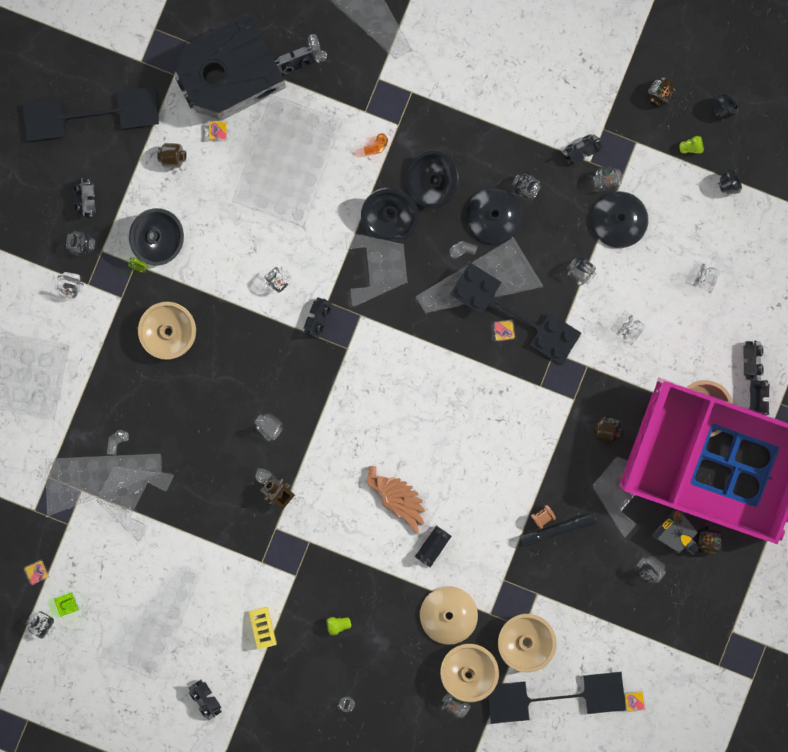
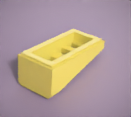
M268 607L249 611L257 649L277 645ZM265 613L266 617L255 620L254 616ZM267 621L268 625L260 627L256 625V623ZM269 629L268 633L260 635L258 631ZM271 637L269 641H260L261 638Z

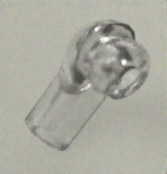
M310 35L308 41L314 60L317 62L326 61L327 53L321 51L317 35Z
M460 241L451 247L450 256L456 259L465 252L475 255L478 246Z
M118 430L111 435L108 440L106 454L116 455L117 445L122 441L126 442L128 440V432Z

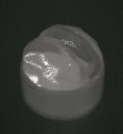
M258 468L255 478L259 483L266 484L271 478L272 473Z
M345 696L340 700L339 707L343 712H350L354 709L355 702L351 697ZM346 700H350L348 709H344Z

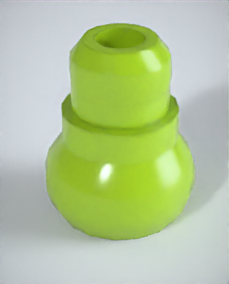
M695 136L679 144L680 151L683 154L688 152L701 154L704 151L703 141L700 136Z
M331 617L326 620L329 635H337L339 632L351 628V622L348 617L342 619Z

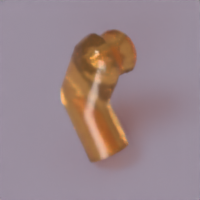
M378 134L373 145L364 146L365 156L379 154L384 151L388 144L386 134Z

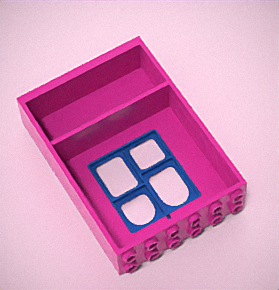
M658 377L619 486L631 494L778 545L779 540L781 541L785 534L784 526L786 522L788 523V423ZM714 429L733 436L726 457L710 453L706 450L711 432ZM746 439L766 447L770 452L769 463L765 467L758 469L736 462L735 456L741 440ZM707 459L731 468V474L725 489L720 490L695 480L701 460ZM741 472L756 477L759 482V491L751 498H743L733 494L736 480Z

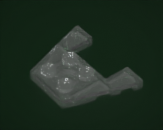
M345 232L346 250L367 249L370 287L351 289L352 307L407 283L404 244Z
M616 457L592 487L621 535L626 537L635 527L636 523L622 512V509L632 499L634 494L624 491L619 486L628 461Z
M114 465L96 501L140 542L148 526L131 518L132 512L147 483L167 491L174 475Z

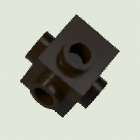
M274 476L260 490L266 495L264 499L272 506L276 504L281 509H284L295 496L288 489L290 485L282 478L278 481Z

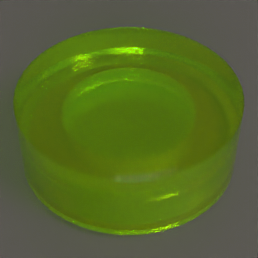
M130 258L128 262L129 267L140 272H145L148 267L146 263L137 258Z

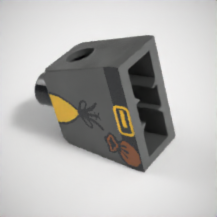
M674 509L651 535L677 553H680L685 548L693 555L699 549L698 544L692 539L697 534V531L683 513L677 509Z

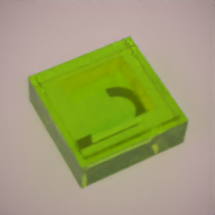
M73 592L54 599L60 617L79 610Z

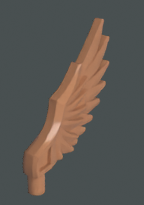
M369 466L368 486L380 494L384 507L393 511L398 518L402 516L414 532L419 534L416 521L421 525H424V521L417 511L424 513L425 509L418 504L422 503L423 500L414 497L418 496V492L411 491L410 489H413V486H405L407 482H400V478L395 479V477L387 479V477L376 476V466Z

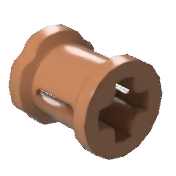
M548 505L544 506V509L536 515H531L540 529H543V525L552 519H556Z

